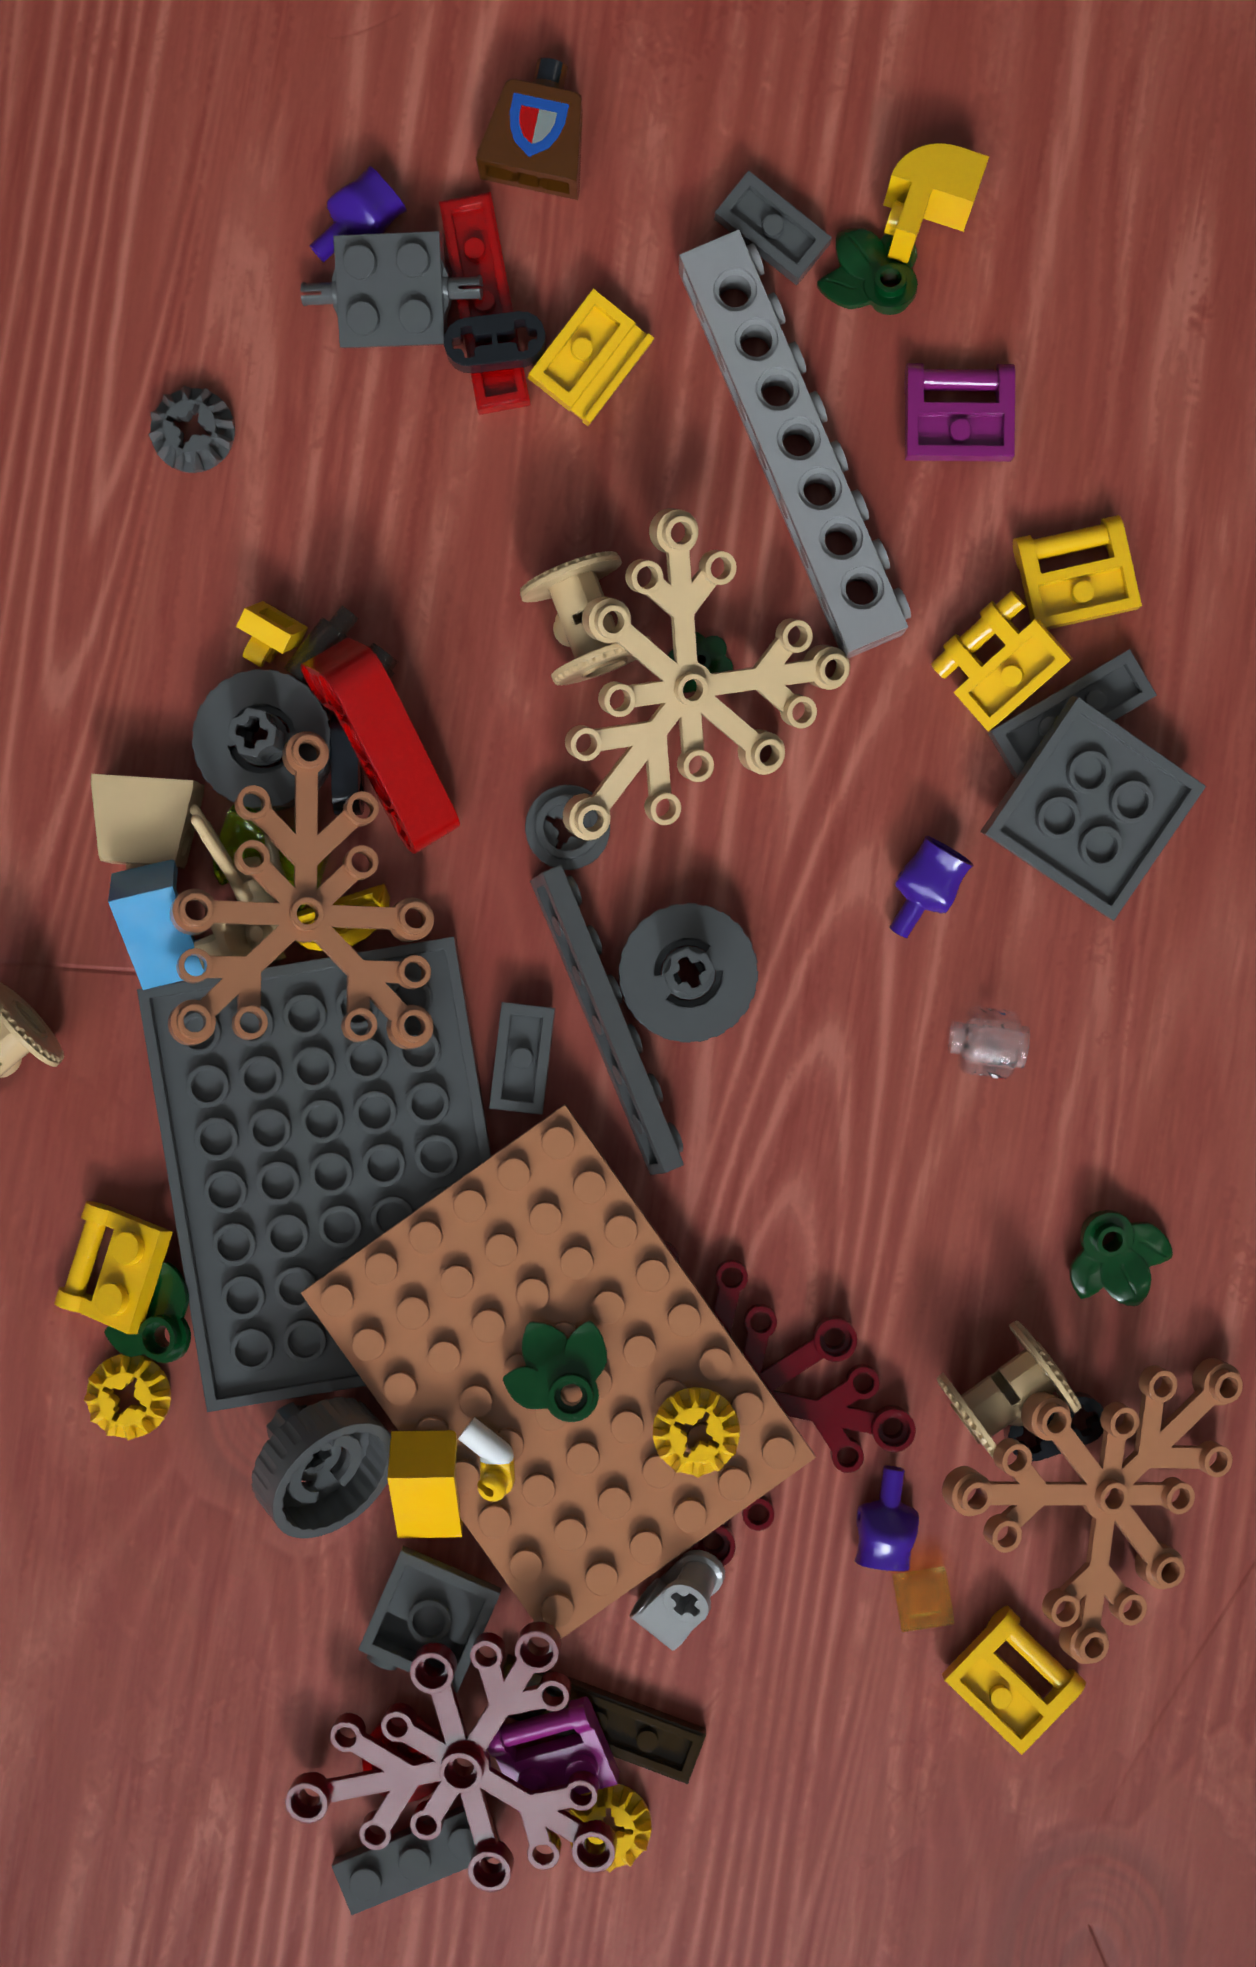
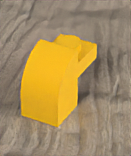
M936 143L912 150L897 163L892 172L883 206L892 208L884 233L893 236L888 258L908 264L923 219L964 232L989 156L952 144Z

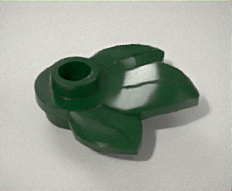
M863 228L841 230L836 236V253L841 267L818 280L817 288L828 300L847 309H857L871 305L881 314L895 315L901 313L913 302L917 294L918 281L913 271L918 258L916 245L914 244L908 264L888 258L893 240L892 235L885 234L880 239L873 232ZM896 283L898 285L894 287H887L883 284Z
M1113 1210L1095 1212L1086 1218L1081 1227L1080 1242L1082 1249L1071 1262L1070 1281L1076 1294L1081 1299L1091 1297L1104 1287L1108 1294L1119 1303L1127 1306H1138L1144 1301L1150 1290L1151 1272L1149 1267L1161 1264L1172 1258L1171 1244L1161 1230L1149 1222L1130 1223L1124 1215ZM1116 1232L1110 1243L1102 1245L1103 1238L1107 1233Z
M169 1262L162 1263L146 1319L141 1324L138 1334H126L110 1326L105 1329L106 1337L117 1351L129 1357L145 1354L147 1357L160 1363L173 1362L185 1355L191 1341L190 1327L184 1318L189 1304V1293L184 1278L178 1269ZM165 1328L169 1332L170 1343L165 1338Z
M588 1320L567 1337L564 1332L552 1325L535 1321L529 1322L522 1340V1353L526 1366L518 1367L504 1375L503 1382L508 1393L522 1407L527 1409H548L553 1416L565 1422H578L587 1418L597 1406L599 1388L596 1379L602 1373L607 1363V1349L599 1328L592 1321ZM568 1384H575L580 1387L582 1397L576 1402H568L562 1397V1388Z

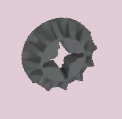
M183 385L179 391L172 394H163L162 402L155 411L151 412L152 421L148 435L154 449L166 464L176 470L187 473L207 471L222 462L231 450L235 437V424L232 413L225 402L207 388H190ZM198 413V423L211 436L209 437L204 434L201 436L192 435L189 442L186 441L184 444V433L173 422H190L193 415Z
M560 785L550 788L537 797L528 811L525 822L528 844L533 853L550 867L555 868L562 865L563 870L582 868L593 863L607 846L610 836V825L607 831L597 839L583 840L571 836L567 843H563L561 849H557L560 842L558 840L560 832L557 828L553 827V823L546 821L547 817L563 820L564 807L572 797L583 793L593 794L583 787ZM591 810L585 814L583 818L585 828H590L597 822L598 814L596 810Z

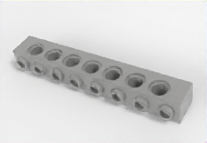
M738 229L680 254L679 275L837 646L848 658H851L902 636L908 628L906 619L911 618L910 607L903 591L900 588L893 590L885 573V570L890 568V562L879 538L872 541L864 521L869 519V512L862 494L858 489L850 491L843 474V472L848 470L844 451L837 440L829 441L822 423L827 421V414L823 402L817 391L808 392L801 374L806 372L803 355L795 341L790 344L787 343L780 325L785 324V316L780 301L774 292L767 295L759 276L764 275L765 272L760 254L753 243L746 246ZM738 289L746 294L748 302L740 307H730L721 300L720 296L726 290ZM748 338H760L767 343L770 350L763 356L753 357L743 351L741 344ZM779 386L788 392L791 400L783 406H772L763 399L762 392L768 387ZM791 435H801L809 441L811 451L803 456H794L786 451L783 446V440ZM810 484H822L830 490L832 500L826 505H814L806 499L804 489ZM833 532L844 533L851 539L853 550L846 555L833 554L826 547L825 537ZM852 581L867 583L873 591V601L865 605L855 604L846 594V585Z

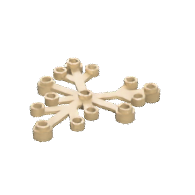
M674 508L663 509L653 517L649 527L651 542L658 550L666 553L668 582L663 579L661 567L657 563L645 559L633 561L628 566L625 574L626 583L631 590L646 594L671 616L674 661L631 625L630 612L623 602L606 596L597 597L586 605L582 614L583 628L591 638L604 643L617 642L660 679V681L625 685L617 681L605 684L598 696L599 705L602 710L615 717H624L634 707L661 704L648 721L596 729L578 725L567 733L565 747L568 753L582 761L593 760L601 751L628 747L592 795L586 793L575 795L564 807L563 822L565 827L572 834L583 840L597 839L607 831L611 820V807L645 763L649 795L644 804L646 815L649 819L660 825H670L678 819L681 813V803L675 795L671 794L667 734L678 720L681 754L677 760V768L683 777L691 781H705L711 776L714 769L712 756L704 751L702 715L738 745V758L741 764L748 770L766 775L775 772L781 766L785 757L783 741L774 733L763 729L754 730L715 697L716 695L756 690L780 711L781 718L786 724L802 729L814 722L817 715L816 704L809 697L794 694L786 685L809 682L813 686L832 690L840 687L849 675L850 663L848 657L841 649L829 645H817L807 652L803 660L785 663L792 653L805 651L810 646L813 638L811 627L806 622L794 618L785 619L778 625L775 639L752 668L710 673L705 666L698 663L694 614L716 585L727 584L734 578L737 566L731 554L724 551L711 550L701 557L699 570L691 579L689 550L693 548L697 541L698 525L695 518L684 510ZM681 522L685 527V535L680 542L676 543L672 539L671 530L676 523ZM720 557L724 562V570L720 576L715 578L711 573V565L716 558ZM647 566L651 571V580L646 586L641 587L638 584L637 575L641 568ZM614 611L618 617L617 625L613 630L606 631L603 626V619L608 612ZM794 626H797L800 630V638L795 644L790 645L788 633ZM834 659L836 661V669L832 677L828 678L825 674V667L830 660ZM694 679L697 685L696 692L692 697L685 698L683 687L687 681ZM621 689L624 693V702L620 707L613 709L610 705V697L613 692ZM802 702L805 708L804 714L800 719L794 720L792 715L793 708L797 703ZM583 734H589L591 738L590 747L584 752H578L576 748L578 738ZM770 745L772 748L771 756L768 761L762 763L760 752L763 747ZM700 755L702 766L698 772L691 774L689 763L693 757ZM662 799H668L670 804L668 812L663 816H657V804ZM591 810H596L598 814L597 822L594 826L585 828L583 825L585 814Z

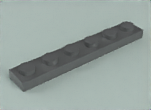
M562 865L544 871L533 878L530 883L650 1175L664 1174L684 1165L680 1153L683 1152L682 1139L676 1127L671 1122L667 1123L659 1104L663 1102L660 1085L653 1074L646 1073L639 1055L643 1052L640 1036L632 1024H626L619 1007L623 1001L619 985L611 974L606 975L599 955L602 954V945L599 936L593 926H586L579 909V906L582 904L579 887L572 876L565 875Z

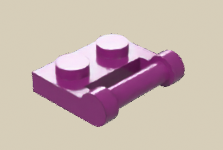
M923 363L906 364L904 381L905 461H1012L1015 457L1014 364H997L996 369H924ZM924 391H994L996 403L924 402Z
M587 1696L570 1700L569 1706L559 1711H552L507 1725L503 1722L487 1748L489 1754L496 1758L499 1768L504 1775L531 1791L567 1784L569 1777L577 1771H588L595 1775L599 1781V1789L618 1785L620 1771ZM571 1729L577 1732L576 1734L519 1750L515 1747L518 1744ZM585 1786L573 1788L579 1795L591 1792Z

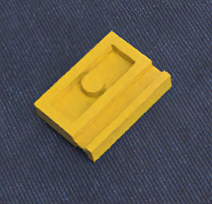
M593 288L530 371L527 378L569 412L572 411L582 419L585 425L589 426L651 345L654 337L635 325L636 322Z

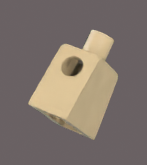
M91 774L92 799L100 861L126 865V870L173 859L177 868H185L195 828L191 823L192 815L189 809L192 804L201 807L204 785L194 780Z

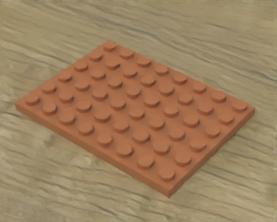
M566 1104L301 1292L304 1299L398 1431L453 1430L456 1432L457 1455L455 1474L460 1504V1518L533 1621L546 1622L552 1625L560 1634L561 1639L816 1458L813 1450ZM588 1320L592 1321L599 1328L607 1349V1363L602 1373L596 1379L599 1388V1399L591 1415L578 1422H565L553 1416L548 1409H527L513 1400L504 1385L503 1377L518 1367L526 1366L522 1353V1340L529 1322L535 1321L552 1325L564 1332L567 1337ZM568 1384L561 1390L562 1397L568 1402H576L582 1397L580 1387L575 1384ZM693 1387L706 1388L722 1395L734 1408L740 1425V1437L736 1454L730 1458L720 1471H713L699 1478L682 1472L676 1473L659 1457L653 1440V1422L662 1403L672 1394ZM707 1412L694 1426L675 1422L681 1426V1430L687 1433L686 1452H689L691 1446L694 1447L699 1440L706 1443L708 1441L714 1444L717 1443L706 1433ZM474 1417L505 1440L514 1452L515 1481L511 1491L499 1501H487L479 1494L477 1483L480 1480V1456L458 1440L461 1433Z

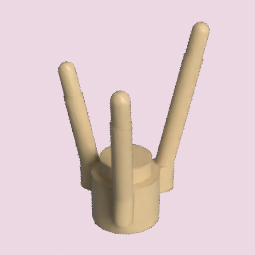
M192 804L189 809L192 815L191 823L229 881L237 901L274 903L275 900L252 876L245 875L236 868L234 861L200 807ZM264 835L265 844L270 853V862L287 878L280 862L279 849ZM258 856L243 859L244 863L249 867H258L261 863Z

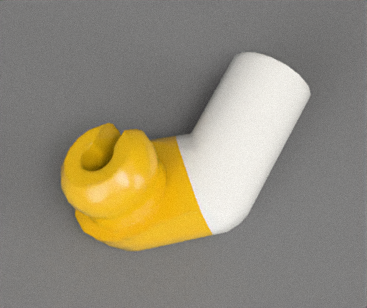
M474 1417L461 1433L458 1440L480 1456V1480L477 1483L479 1494L487 1501H499L511 1491L515 1481L514 1452L505 1440Z

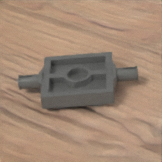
M440 231L333 236L335 270L332 282H302L300 292L321 293L320 295H301L303 306L333 304L338 316L340 348L345 349L444 345V335L448 329L447 316L452 300L483 299V290L480 288L462 289L463 287L483 286L481 275L451 277L444 258V236Z

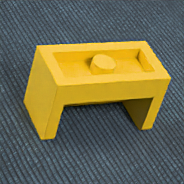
M391 1431L387 1479L398 1538L462 1537L463 1521L460 1518V1504L455 1474L457 1434L455 1431Z

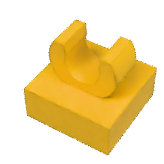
M264 601L244 608L236 625L237 628L252 636L244 649L242 657L259 667H262L265 661L271 663L277 652L283 654L300 646L308 630L307 626Z

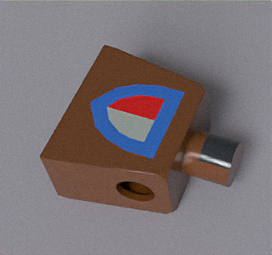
M539 58L536 62L532 83L517 79L506 81L477 152L476 162L480 179L578 200L583 123L582 96L576 92L564 90L568 67L563 62L552 58Z

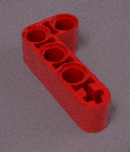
M348 637L303 662L300 668L308 686L323 706L334 711L388 818L407 849L416 854L460 827L458 815L385 668L372 649Z

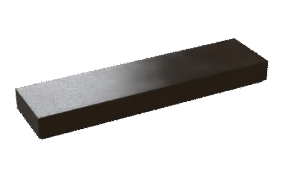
M510 1654L507 1655L503 1666L505 1676L516 1660V1657ZM548 1670L542 1673H534L526 1687L539 1685L541 1678L545 1674L555 1671ZM568 1677L572 1689L568 1704L564 1708L569 1706L570 1700L587 1696L614 1757L685 1784L689 1783L706 1737V1728ZM556 1686L545 1688L550 1696L559 1697L563 1695L562 1690ZM539 1709L508 1715L507 1717L521 1721L552 1711ZM571 1729L555 1735L565 1737L577 1732Z

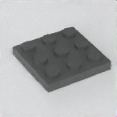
M1071 696L980 832L1105 917L1114 921L1206 786L1079 697Z

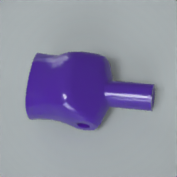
M369 166L355 181L342 187L327 201V209L333 224L309 246L322 262H325L334 254L333 236L384 234L388 226L399 215L407 212V209L389 184L373 167Z
M925 836L917 853L903 867L896 878L895 886L906 898V901L889 928L896 934L908 938L925 910L940 914L946 913L956 898L963 878L974 866L973 863L944 843L930 836Z
M883 1466L879 1500L864 1503L858 1507L856 1522L859 1541L854 1561L863 1567L886 1571L910 1570L911 1550L918 1534L919 1515L915 1508L901 1503L905 1469L901 1467Z

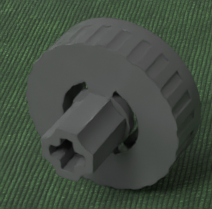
M253 669L248 672H240L220 682L214 690L209 692L203 704L200 705L192 729L194 758L204 779L212 785L217 793L235 803V799L242 789L247 786L256 785L265 789L269 794L273 811L286 810L295 807V776L285 768L283 761L270 768H259L250 763L257 766H269L276 763L282 758L283 748L292 736L303 731L314 732L325 740L329 749L328 762L318 773L319 790L331 772L330 728L332 716L328 708L319 702L308 686L289 674H283L270 669ZM279 718H281L287 724L290 733H288L285 724ZM261 727L268 732L267 739L257 740L254 745L252 743L254 732H258ZM301 744L299 746V754L302 759L306 761L316 760L317 753L312 745ZM253 794L244 796L243 805L245 808L261 811L262 802L259 797Z
M696 903L670 905L667 908L655 911L652 915L641 921L628 937L623 947L619 965L620 988L628 1009H630L639 1023L649 1031L671 1041L701 1042L725 1033L727 1029L738 1023L741 1016L747 1012L756 992V983L758 981L757 957L749 937L745 935L741 926L724 912H719L707 905H697ZM686 957L691 964H695L700 974L697 977L700 984L697 987L691 988L687 982H682L677 973L680 970L678 961L681 958Z
M334 1397L333 1399L321 1400L309 1406H299L291 1402L276 1410L274 1418L266 1425L269 1440L266 1441L262 1451L257 1456L251 1477L252 1491L255 1493L256 1499L283 1533L295 1538L323 1536L353 1521L381 1494L388 1483L391 1434L363 1402L357 1401L354 1398Z

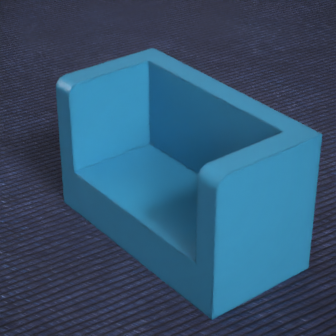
M173 859L111 874L108 903L143 990L184 981L177 973V960L185 951L193 949L194 942L198 941L195 940L193 935H187L178 931L170 919L171 904L178 896L176 890L178 869ZM197 956L186 958L184 966L187 973L192 976H200L204 970Z

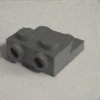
M403 1545L358 1650L368 1654L367 1659L380 1668L396 1670L398 1667L410 1672L414 1657L422 1646L429 1643L444 1644L452 1650L457 1660V1669L452 1680L454 1690L457 1693L471 1662L470 1652L473 1643L484 1632L499 1598L501 1588ZM427 1659L432 1667L442 1668L445 1666L437 1659Z

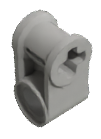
M690 1550L686 1552L661 1578H656L646 1588L634 1605L630 1618L672 1651L677 1649L691 1631L707 1617L711 1609L710 1597L719 1590L725 1579V1569L716 1556L707 1551Z

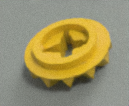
M123 1354L115 1355L102 1362L88 1378L89 1383L83 1401L88 1405L91 1414L90 1422L98 1424L105 1431L106 1436H117L126 1438L129 1441L149 1434L161 1424L168 1413L171 1403V1389L167 1376L154 1361L145 1356L129 1357ZM137 1378L134 1385L136 1388L134 1397L140 1401L141 1406L131 1405L120 1415L117 1414L120 1398L113 1394L114 1391L112 1389L122 1390Z
M687 1388L672 1394L659 1407L653 1422L654 1444L659 1457L676 1473L682 1472L699 1478L704 1474L720 1471L730 1458L736 1454L740 1437L739 1420L732 1405L722 1395L706 1388ZM707 1412L706 1433L717 1443L714 1444L710 1441L706 1443L699 1440L694 1447L691 1446L689 1452H686L687 1433L681 1430V1426L675 1422L694 1426Z
M621 1784L599 1789L597 1801L592 1808L585 1811H579L574 1808L569 1810V1813L583 1822H588L591 1820L603 1821V1817H606V1808H611V1817H614L615 1825L624 1827V1830L616 1831L617 1848L612 1865L606 1869L609 1873L616 1867L624 1865L631 1867L635 1859L643 1851L647 1850L652 1830L650 1812L644 1800L634 1790ZM591 1792L585 1793V1794H581V1795H583V1796L589 1795ZM588 1838V1840L593 1844L604 1843V1841L599 1838Z

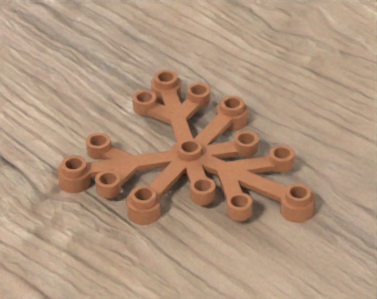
M303 731L295 734L285 744L282 751V760L285 768L295 776L294 832L270 807V796L262 787L256 785L245 787L237 795L234 803L237 814L244 820L252 821L294 865V887L270 862L268 848L260 841L249 840L241 844L235 851L234 864L241 873L252 876L277 903L214 900L204 890L188 889L180 893L171 904L170 919L172 924L178 931L187 935L201 934L214 923L277 926L246 957L211 956L202 949L193 948L185 951L178 958L176 970L179 977L185 982L194 984L206 978L221 979L200 1000L184 1001L171 1011L168 1018V1029L172 1037L181 1044L191 1046L206 1041L215 1030V1016L236 996L237 1012L234 1014L231 1023L234 1033L244 1040H253L263 1035L268 1026V1018L261 1009V972L294 941L302 943L314 941L347 975V1014L341 1022L342 1032L347 1039L353 1042H362L370 1039L375 1034L377 1019L370 1011V1000L388 1018L387 1034L391 1042L402 1049L418 1048L426 1044L432 1036L434 1026L430 1014L420 1006L406 1005L386 984H400L406 989L422 987L429 981L431 976V967L427 960L418 955L409 956L401 961L363 960L334 930V928L389 930L396 939L411 943L424 938L432 930L434 915L430 906L425 901L414 897L403 899L393 907L332 905L355 882L368 878L377 870L379 864L378 856L372 848L365 845L356 846L348 851L343 858V865L317 888V865L357 827L366 826L372 822L378 815L379 804L376 798L368 792L354 793L344 803L343 811L317 835L318 773L328 762L329 749L325 740L314 732ZM301 744L312 745L317 753L316 760L306 761L302 759L299 754V746ZM253 794L259 797L262 802L261 811L256 813L248 811L243 805L244 796ZM355 800H362L367 803L370 809L367 818H359L354 814L352 805ZM252 848L259 852L261 863L258 867H249L244 863L242 854L245 849ZM359 853L367 857L369 861L367 872H359L353 867L352 857L354 854ZM187 902H200L205 908L204 918L201 920L190 919L185 911ZM307 905L314 910L315 920L312 924H304L298 919L297 910L299 906ZM408 909H414L421 915L422 922L419 928H412L406 923L405 914ZM197 956L203 961L204 971L200 976H192L187 973L184 966L187 957ZM408 963H415L420 967L421 978L418 982H412L405 976V967ZM194 1011L202 1016L203 1027L199 1032H191L185 1027L184 1016L187 1012ZM244 1013H253L257 1016L259 1028L255 1033H247L241 1028L240 1019ZM355 1015L363 1016L367 1020L368 1029L364 1035H357L351 1029L350 1023ZM409 1016H413L420 1021L421 1031L417 1036H411L405 1031L404 1023Z
M1218 1358L1205 1359L1196 1367L1192 1377V1386L1195 1392L1162 1424L1164 1402L1170 1400L1176 1393L1177 1379L1172 1372L1158 1365H1152L1144 1369L1139 1378V1388L1142 1392L1139 1417L1135 1410L1121 1402L1108 1404L1101 1413L1100 1422L1104 1431L1099 1464L1071 1428L1072 1418L1066 1402L1046 1391L1032 1394L1025 1401L1021 1410V1420L1024 1427L1043 1440H1052L1081 1478L1080 1482H1045L1031 1464L1032 1453L1030 1449L1013 1438L1004 1439L997 1444L993 1453V1460L995 1465L1012 1476L1015 1482L989 1481L984 1475L969 1466H960L953 1469L943 1482L942 1495L945 1502L964 1516L981 1514L990 1505H1010L1001 1514L990 1517L983 1530L987 1543L1003 1553L1011 1552L1018 1547L1022 1539L1021 1527L1044 1505H1083L1085 1511L1092 1516L1086 1563L1060 1588L1049 1591L1042 1602L1044 1615L1061 1627L1059 1633L1061 1648L1081 1664L1097 1663L1108 1652L1109 1641L1107 1632L1101 1626L1104 1597L1109 1602L1110 1613L1125 1625L1132 1626L1138 1624L1145 1617L1147 1611L1145 1599L1132 1589L1126 1587L1109 1566L1114 1523L1137 1552L1135 1570L1141 1579L1157 1589H1167L1177 1586L1184 1577L1185 1567L1180 1553L1166 1543L1156 1540L1130 1505H1161L1174 1514L1186 1513L1192 1507L1195 1500L1194 1490L1189 1484L1177 1477H1168L1162 1482H1136L1150 1468L1200 1469L1216 1478L1224 1476L1230 1470L1232 1465L1230 1450L1215 1441L1208 1440L1200 1445H1174L1214 1405L1221 1406L1232 1403L1240 1396L1243 1383L1238 1370ZM1162 1376L1161 1386L1154 1391L1156 1380ZM1055 1413L1052 1421L1047 1425L1048 1418L1051 1414ZM1124 1413L1122 1424L1115 1428L1116 1419ZM1137 1431L1134 1451L1123 1461L1125 1441ZM1018 1450L1016 1460L1008 1465L1009 1455L1013 1451ZM1217 1452L1215 1462L1209 1465L1211 1456ZM976 1488L974 1496L967 1501L969 1493ZM1180 1489L1178 1498L1172 1502L1174 1492ZM1111 1490L1109 1496L1105 1499L1107 1493ZM1008 1526L1006 1536L998 1540L999 1531L1003 1527ZM1132 1600L1130 1609L1123 1613L1127 1602ZM1066 1601L1063 1611L1056 1614L1058 1606Z

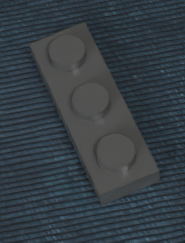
M1130 649L988 733L1014 779L1017 778L1071 696L1079 697L1112 721L1157 696Z
M464 1805L447 1811L442 1830L435 1839H419L413 1834L411 1828L408 1827L392 1834L389 1844L383 1849L372 1850L364 1845L335 1857L332 1869L351 1915L467 1869L475 1849V1843ZM433 1818L423 1821L427 1825L436 1824Z

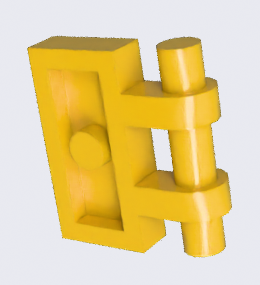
M1012 590L997 604L991 601L979 612L981 618L961 636L953 635L943 645L945 651L931 663L934 670L944 679L958 667L969 677L953 693L988 732L1073 659L1038 618L1033 620L1021 632L1013 625L1011 619L1026 605ZM996 634L1005 646L988 662L983 664L974 652Z

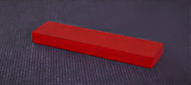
M491 192L439 201L452 276L473 277L481 275L483 280V286L462 288L482 289L483 299L457 300L460 319L513 312ZM517 329L515 338L498 341V343L514 342L517 345L518 351H521ZM473 334L464 335L468 358L475 356L474 351L476 347L492 344V342H475ZM524 367L471 373L479 415L531 406Z

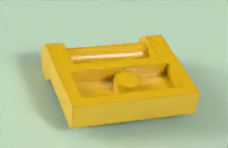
M1119 515L1103 518L1100 525L1034 540L1031 535L1013 539L1014 558L1020 571L1031 622L1038 618L1048 630L1137 610L1142 606L1125 527ZM1104 545L1108 550V559L1041 573L1038 560Z
M86 1201L81 1218L86 1221L65 1287H59L54 1304L59 1308L78 1312L126 1334H138L141 1324L146 1319L173 1232L111 1206ZM109 1227L114 1230L92 1296L85 1292L105 1228Z
M1004 1606L993 1615L987 1627L947 1667L942 1676L945 1682L1022 1755L1079 1697L1085 1688L1086 1681L1074 1669L1066 1670L1019 1624L1021 1621L1020 1617L1009 1606ZM1005 1641L1053 1686L1044 1699L995 1652Z

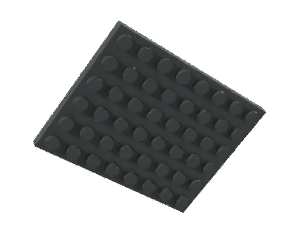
M456 937L357 953L363 960L401 961L409 956L418 955L429 963L431 976L429 981L422 987L406 989L400 984L386 983L406 1005H417L424 1008L433 1020L434 1028L431 1038L423 1046L414 1049H402L391 1042L386 1030L388 1018L371 1000L370 1011L377 1019L375 1034L370 1039L362 1042H353L344 1036L341 1022L347 1014V975L330 957L268 967L261 972V1009L268 1018V1026L263 1035L253 1040L239 1038L232 1029V1018L237 1012V996L215 1016V1030L206 1041L189 1046L179 1043L170 1034L168 1018L171 1011L184 1001L200 1000L221 979L206 978L194 984L179 982L146 990L137 989L185 1282L189 1293V1306L207 1412L366 1386L304 1299L301 1292L492 1156ZM408 963L406 965L405 976L412 982L420 980L421 969L417 964ZM187 1012L184 1016V1025L191 1032H199L203 1027V1018L197 1012ZM244 1013L240 1019L241 1028L247 1033H255L259 1028L257 1016L253 1013ZM355 1015L350 1023L352 1031L357 1035H364L368 1029L367 1020L360 1015ZM409 1016L405 1020L404 1028L409 1035L417 1036L421 1031V1024L417 1018Z

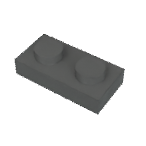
M749 170L715 211V221L730 233L739 229L745 244L753 243L760 257L796 286L831 243L832 237Z
M508 1002L501 1003L490 1109L543 1114L556 1008Z

